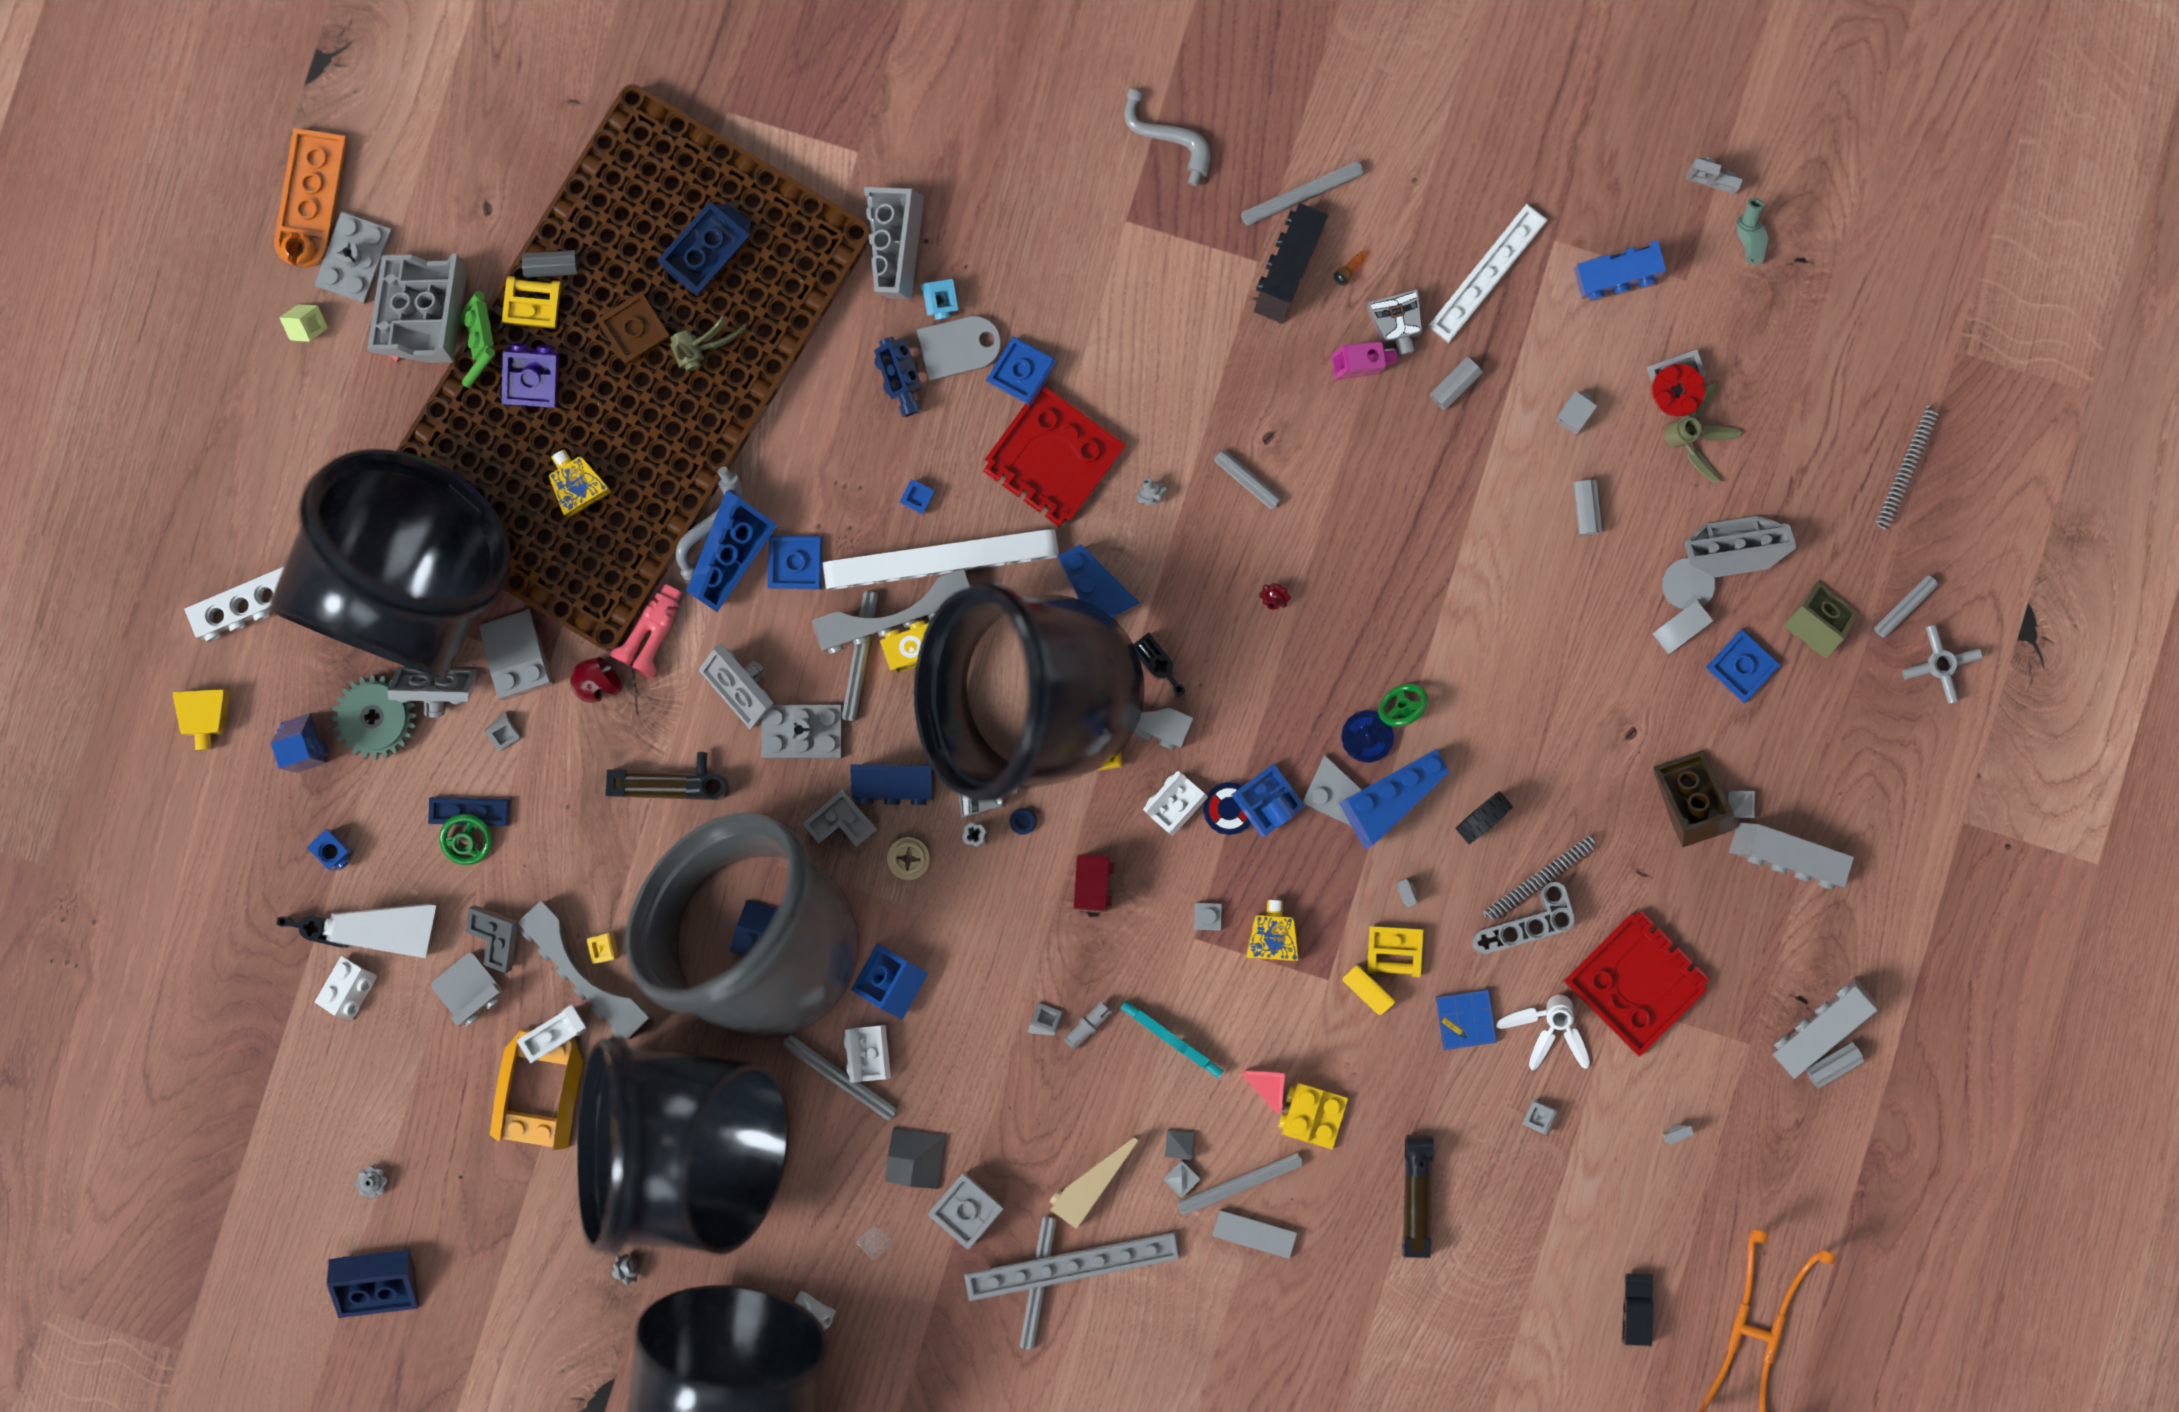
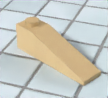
M1133 1136L1068 1184L1063 1191L1058 1188L1049 1201L1053 1204L1050 1210L1077 1229L1139 1141L1138 1138Z

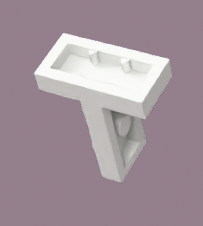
M572 1005L516 1040L530 1063L543 1057L573 1037L587 1031Z

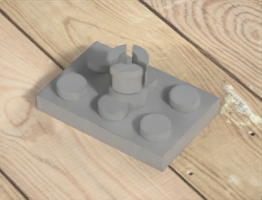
M341 212L314 286L366 304L381 264L382 255L386 251L393 231Z
M722 643L711 651L698 670L749 729L756 726L773 705L768 693L756 684L766 676L765 672L761 671L763 667L758 662L752 661L743 669L735 660L734 654L726 649Z
M398 667L388 688V700H397L401 703L424 701L425 716L429 715L432 718L441 717L446 712L444 701L453 704L469 702L478 679L477 669L451 668L450 672L446 674L448 676L447 679H442L408 667Z
M772 705L762 718L761 758H842V705Z

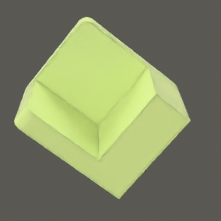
M298 304L279 317L289 339L293 341L310 342L328 329L318 305Z

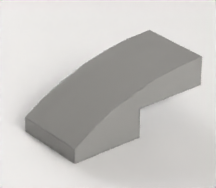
M1696 600L1657 629L1652 635L1669 655L1713 620Z

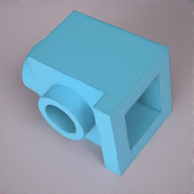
M953 279L920 285L924 293L927 316L935 315V320L951 317L950 312L958 310ZM936 296H938L941 299V304L939 306L936 302Z

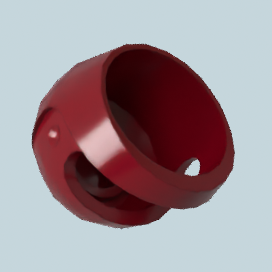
M601 657L586 659L578 663L570 674L571 690L577 698L584 702L595 703L601 701L600 689L611 695H618L622 691V684L617 674Z

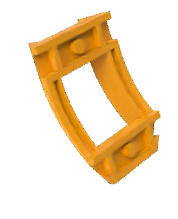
M521 1028L504 1049L495 1093L490 1135L499 1142L501 1139L548 1146L553 1147L552 1151L569 1148L577 1092L584 1065V1059H582L578 1050L579 1046L573 1037L538 1059L540 1061L567 1065L557 1118L509 1111L507 1109L516 1058H527L516 1040L532 1031Z

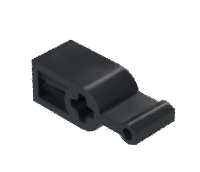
M1148 632L1135 642L1134 646L1141 664L1149 674L1157 680L1166 679L1174 689V694L1177 697L1182 696L1185 693V689L1171 675L1173 669L1172 661L1152 635ZM1142 644H1143V645L1147 648V650L1151 653V655L1153 656V658H1152V657L1150 656V654L1146 651V649L1142 646ZM1155 662L1167 663L1165 667L1166 673L1163 674L1161 671L1156 673L1154 671L1156 669ZM1180 688L1182 691L1177 692L1176 689Z
M286 916L277 918L276 924L278 926L299 928L300 935L306 940L339 948H347L348 946L347 944L327 940V935H324L326 918L309 916L301 922L294 921L291 917ZM315 924L316 927H319L318 932L309 930V925Z
M1625 1273V1297L1622 1315V1343L1624 1345L1652 1346V1274Z

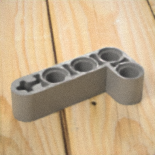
M1558 882L1545 884L1540 890V899L1544 912L1475 932L1471 938L1473 950L1480 954H1489L1571 929L1574 924V914L1565 887ZM1552 886L1556 887L1560 892L1559 899L1555 902L1550 901L1547 897V890ZM1559 912L1567 916V924L1562 928L1558 927L1554 922L1555 915ZM1534 919L1538 920L1542 925L1541 932L1537 935L1529 931V923ZM1507 927H1512L1516 931V938L1512 942H1507L1503 937V931ZM1496 930L1500 946L1497 947V941L1488 943L1487 949L1484 946H1478V941L1481 940L1482 934L1485 938H1491L1495 936L1493 931Z

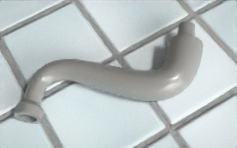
M1129 89L1127 92L1128 101L1124 111L1128 127L1141 136L1186 146L1191 151V157L1187 166V170L1191 172L1188 184L1198 186L1201 176H1207L1210 166L1211 154L1206 140L1200 134L1186 128L1148 124L1139 121L1136 118L1135 110L1137 103L1143 98V93Z
M721 467L718 470V474L721 477L718 485L723 494L725 495L727 490L743 500L744 491L738 475L735 472H729L727 467ZM719 508L688 531L677 545L676 560L681 568L680 574L685 580L691 579L695 566L689 564L687 559L688 550L696 542L709 535Z

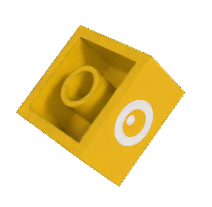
M923 620L909 625L910 630L901 633L897 629L884 634L885 639L880 640L893 675L916 667L921 641L929 623L926 624Z

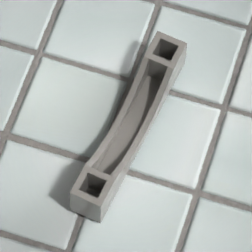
M964 569L938 577L929 592L920 601L897 614L882 618H861L837 611L814 619L811 623L821 651L828 650L830 655L844 650V644L853 642L854 646L868 642V636L878 633L879 637H883L885 633L893 631L894 627L903 625L904 629L910 628L909 625L919 622L918 619L927 616L931 620L936 610L948 597L968 587L969 583Z
M1171 708L1142 712L1135 729V735L1146 740H1150L1151 737L1161 740L1159 745L1174 751L1175 747L1181 749L1193 717Z
M540 901L519 920L518 924L522 927L519 930L520 933L529 942L533 939L538 944L539 948L537 951L546 961L551 959L558 966L555 971L565 981L568 978L575 985L573 988L574 992L582 1000L587 998L594 1005L591 1010L601 1020L604 1017L611 1024L609 1029L615 1036H623L626 1040H629L652 1019L651 1015L635 998L623 997L608 992L594 984L581 972L567 948L563 920L546 901Z

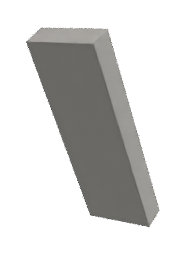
M1219 1210L1212 1236L1290 1259L1297 1232Z

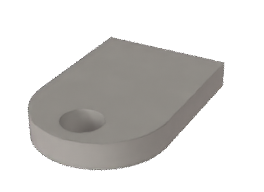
M971 316L917 329L929 382L984 369L996 360L1000 352L1001 341L996 327L982 317ZM985 333H989L995 338L993 345L990 347H984L979 342L980 337Z

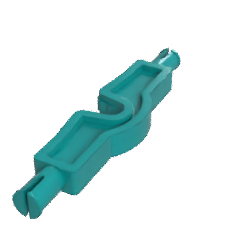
M1127 1000L1124 1002L1120 1009L1217 1079L1221 1076L1224 1069L1217 1066L1206 1056L1175 1036L1167 1028Z

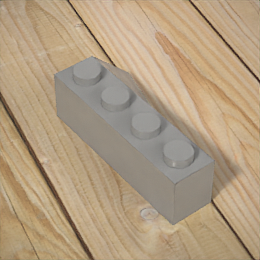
M864 187V193L868 202V208L866 209L867 219L870 222L871 231L869 242L872 245L873 258L871 260L874 290L886 298L911 300L924 196L913 189Z

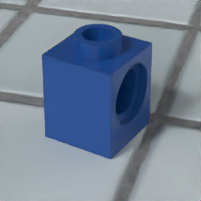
M325 829L307 847L330 871L342 870L351 861L349 856L353 853L330 829ZM334 844L337 847L338 853L334 859H329L326 851L330 845Z

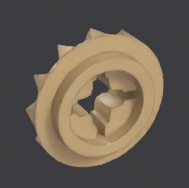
M902 838L896 841L890 847L887 855V863L891 872L904 880H913L922 876L930 862L927 847L915 838ZM909 847H911L912 856L920 859V861L911 862L909 871H907L906 863L901 861V859H897V857L906 856Z

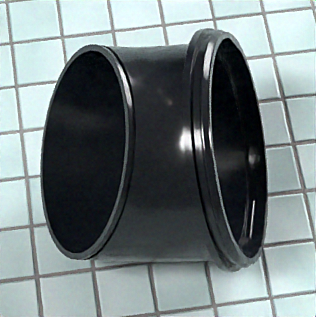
M365 449L346 453L331 460L311 477L301 495L298 512L300 528L269 602L271 605L267 607V610L286 620L405 667L438 678L447 679L448 676L446 674L450 672L476 614L493 604L507 582L511 557L509 540L503 523L489 502L473 486L454 472L428 459L395 450Z
M979 583L965 587L952 594L940 605L931 618L921 641L914 678L916 724L921 745L930 766L949 789L966 798L982 802L1004 799L1020 788L1046 786L1076 779L1104 766L1124 748L1133 735L1140 720L1145 696L1144 674L1137 650L1125 630L1105 611L1084 600L1069 596L1019 595L1013 589L998 583ZM1005 614L1010 618L1019 637L1027 673V708L1024 728L1010 762L997 754L980 734L972 718L967 697L968 669L975 648L985 632Z
M612 1036L610 1039L603 1038L597 1041L590 1051L584 1073L577 1138L579 1212L583 1235L588 1248L597 1254L603 1253L607 1257L618 1256L624 1245L670 1247L724 1255L744 1245L766 1218L779 1190L786 1165L789 1145V1115L783 1089L775 1075L765 1067L740 1061L693 1053L629 1047L627 1040L623 1036Z
M708 1285L683 1289L668 1294L653 1302L638 1319L628 1412H824L829 1349L827 1332L821 1322L803 1306L786 1297L761 1289L735 1285Z

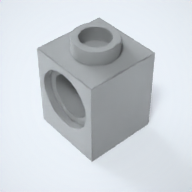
M1575 391L1554 421L1576 435L1597 405L1593 403L1594 399L1587 393Z

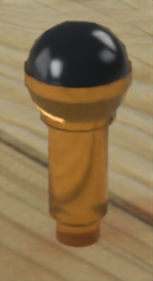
M1360 251L1346 266L1335 271L1334 280L1337 284L1347 285L1350 283L1352 273L1363 263L1366 257L1364 252Z

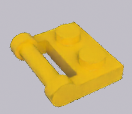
M508 276L502 322L504 324L556 329L559 298L562 288L561 281L546 283L517 280L516 277ZM520 290L550 293V300L515 297V292Z
M1369 926L1366 973L1370 975H1375V972L1412 974V977L1420 978L1423 930ZM1376 954L1413 956L1412 964L1376 962Z

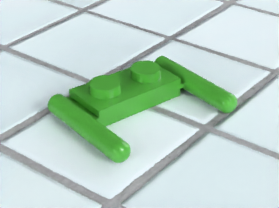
M480 291L475 292L461 311L458 331L462 330L464 326L468 329V346L471 348L473 360H477L462 380V384L465 387L472 386L495 355V351L492 349L494 344L487 306L485 302H482L485 295Z

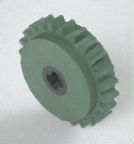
M374 675L370 676V682L366 678L360 677L359 685L354 681L350 682L352 689L343 688L344 698L336 697V700L340 702V706L332 708V710L338 712L337 716L331 718L332 721L338 722V726H335L333 731L341 732L337 740L340 742L346 740L344 748L347 750L354 747L353 755L357 756L362 751V758L368 759L370 753L374 760H379L380 753H382L384 758H389L390 750L398 754L397 746L406 747L407 744L404 739L406 737L413 738V735L409 733L410 728H417L415 724L411 723L412 719L418 718L417 714L411 713L416 704L388 700V688L391 681L387 684V677L381 676L379 682H377V678ZM374 711L380 715V718L375 720V724L369 719L370 716L374 715Z

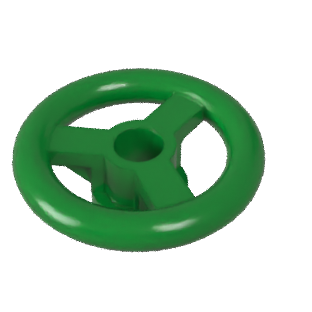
M1416 684L1397 686L1382 698L1378 708L1379 717L1385 724L1393 727L1411 724L1425 712L1429 702L1428 694L1424 688ZM1405 692L1419 694L1421 701H1410L1406 698ZM1397 696L1398 701L1395 707L1387 714L1386 708L1388 703Z
M459 814L451 817L443 824L439 834V844L444 855L452 862L459 865H473L482 861L488 855L492 845V836L490 829L483 820L474 815ZM459 822H468L464 832H459L454 837H447L453 825ZM476 826L482 831L484 836V845L481 851L474 844V837L472 835ZM461 838H466L469 844H463ZM449 846H452L454 851L458 854H467L470 852L473 857H460L453 853Z

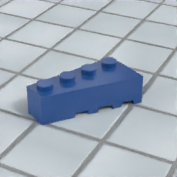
M726 490L686 592L718 612L771 536L777 524L741 498Z

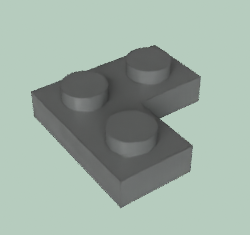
M474 905L468 909L465 932L487 940L484 959L485 966L503 973L512 971L519 921Z

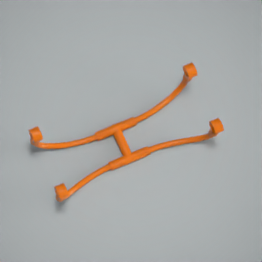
M1753 1229L1750 1232L1746 1287L1743 1301L1740 1303L1727 1347L1728 1353L1716 1380L1698 1412H1706L1729 1369L1734 1353L1738 1350L1742 1334L1768 1342L1763 1358L1765 1362L1759 1394V1412H1766V1390L1769 1370L1777 1352L1789 1303L1809 1269L1818 1260L1834 1265L1837 1257L1836 1254L1820 1250L1805 1263L1790 1285L1779 1313L1776 1314L1770 1332L1745 1324L1749 1313V1301L1753 1285L1755 1241L1766 1244L1769 1236L1768 1233Z

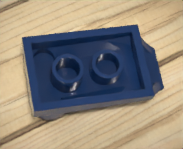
M709 201L657 261L681 285L696 296H699L709 288L711 281L750 238L751 222L728 203L717 205Z

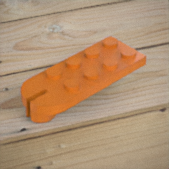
M293 128L274 237V246L278 256L291 266L296 267V264H298L301 268L313 267L319 264L326 255L347 143L346 136ZM300 244H304L302 254L298 257Z

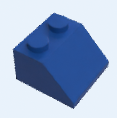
M876 944L851 991L880 1009L903 1020L920 987L923 985L928 972Z

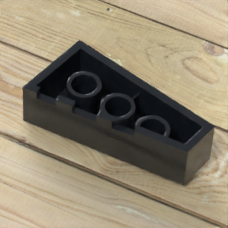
M1299 203L1296 212L1290 210L1285 225L1289 226L1286 233H1280L1275 247L1279 248L1277 255L1271 254L1266 265L1269 273L1267 277L1261 276L1256 291L1260 292L1254 313L1283 324L1289 305L1292 303L1299 286L1300 279H1302L1309 259L1324 229L1328 214L1302 203Z

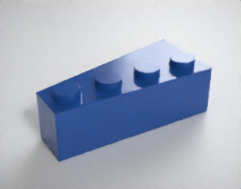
M1437 749L1340 802L1342 810L1364 849L1372 847L1449 773V770Z

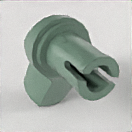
M1750 198L1744 215L1737 219L1736 231L1744 245L1745 261L1756 265L1764 261L1768 236L1764 226L1759 221L1761 211L1764 208V202L1758 198Z

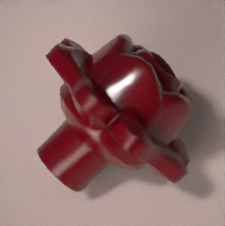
M1276 583L1263 585V590L1259 593V597L1263 599L1262 603L1267 605L1270 610H1276L1279 607L1286 608L1287 602L1291 599V595L1287 593L1288 589Z

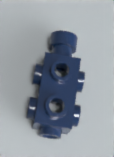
M888 337L880 340V347L874 350L876 355L874 362L884 377V391L890 395L891 399H899V410L903 418L921 412L919 400H915L913 393L923 387L906 339L894 340V337Z

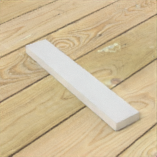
M1526 204L1428 327L1449 343L1546 223L1547 219Z

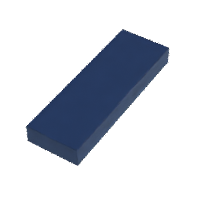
M429 797L428 824L443 825L455 815L470 814L483 820L487 826H509L510 800ZM459 822L455 825H467L468 822Z

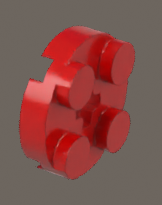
M1678 363L1663 368L1655 375L1651 384V396L1658 406L1657 408L1662 413L1671 417H1682L1693 413L1701 405L1705 396L1703 376L1693 367L1686 364ZM1680 383L1685 392L1680 394L1679 398L1674 397L1675 392L1671 391V387L1677 386Z

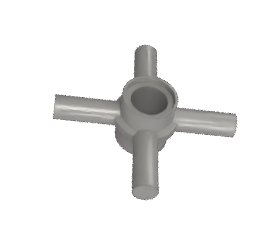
M1928 626L1926 631L1933 653L1928 658L1927 663L1903 669V678L1907 680L1931 673L1934 677L1941 679L1948 704L1957 702L1958 697L1951 675L1955 672L1957 665L1982 659L1981 650L1975 649L1953 655L1951 652L1943 650L1937 626ZM1939 657L1947 661L1948 666L1945 671H1941L1937 667V659Z

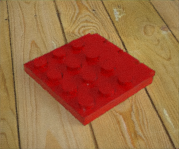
M1043 386L1032 405L1025 404L986 456L984 460L988 464L983 472L996 482H999L1002 476L1005 475L1007 478L1002 484L1004 488L1018 498L1026 490L1028 494L1023 501L1039 513L1048 506L1050 509L1044 517L1060 527L1065 520L1071 522L1126 445L1047 387Z
M1643 910L1635 916L1630 913L1563 980L1638 1057H1641L1708 990L1704 985L1710 980V977L1698 965L1690 971L1687 969L1693 960L1679 946L1672 952L1668 950L1674 941L1660 927L1653 933L1649 931L1655 922Z

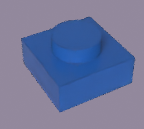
M911 479L899 503L924 515L935 494V490Z

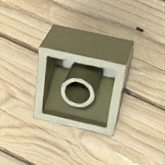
M1817 580L1793 610L1784 626L1794 636L1799 637L1808 644L1814 652L1827 658L1845 639L1859 612Z

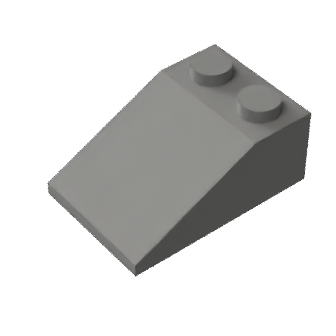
M530 609L479 625L490 674L498 699L505 701L554 685Z

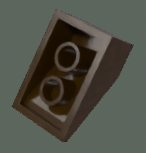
M1703 750L1653 767L1672 826L1682 847L1733 831L1734 814Z

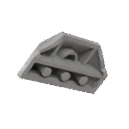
M1759 516L1704 524L1690 538L1685 540L1684 544L1690 565L1714 577L1767 570L1796 549L1790 525L1780 524Z

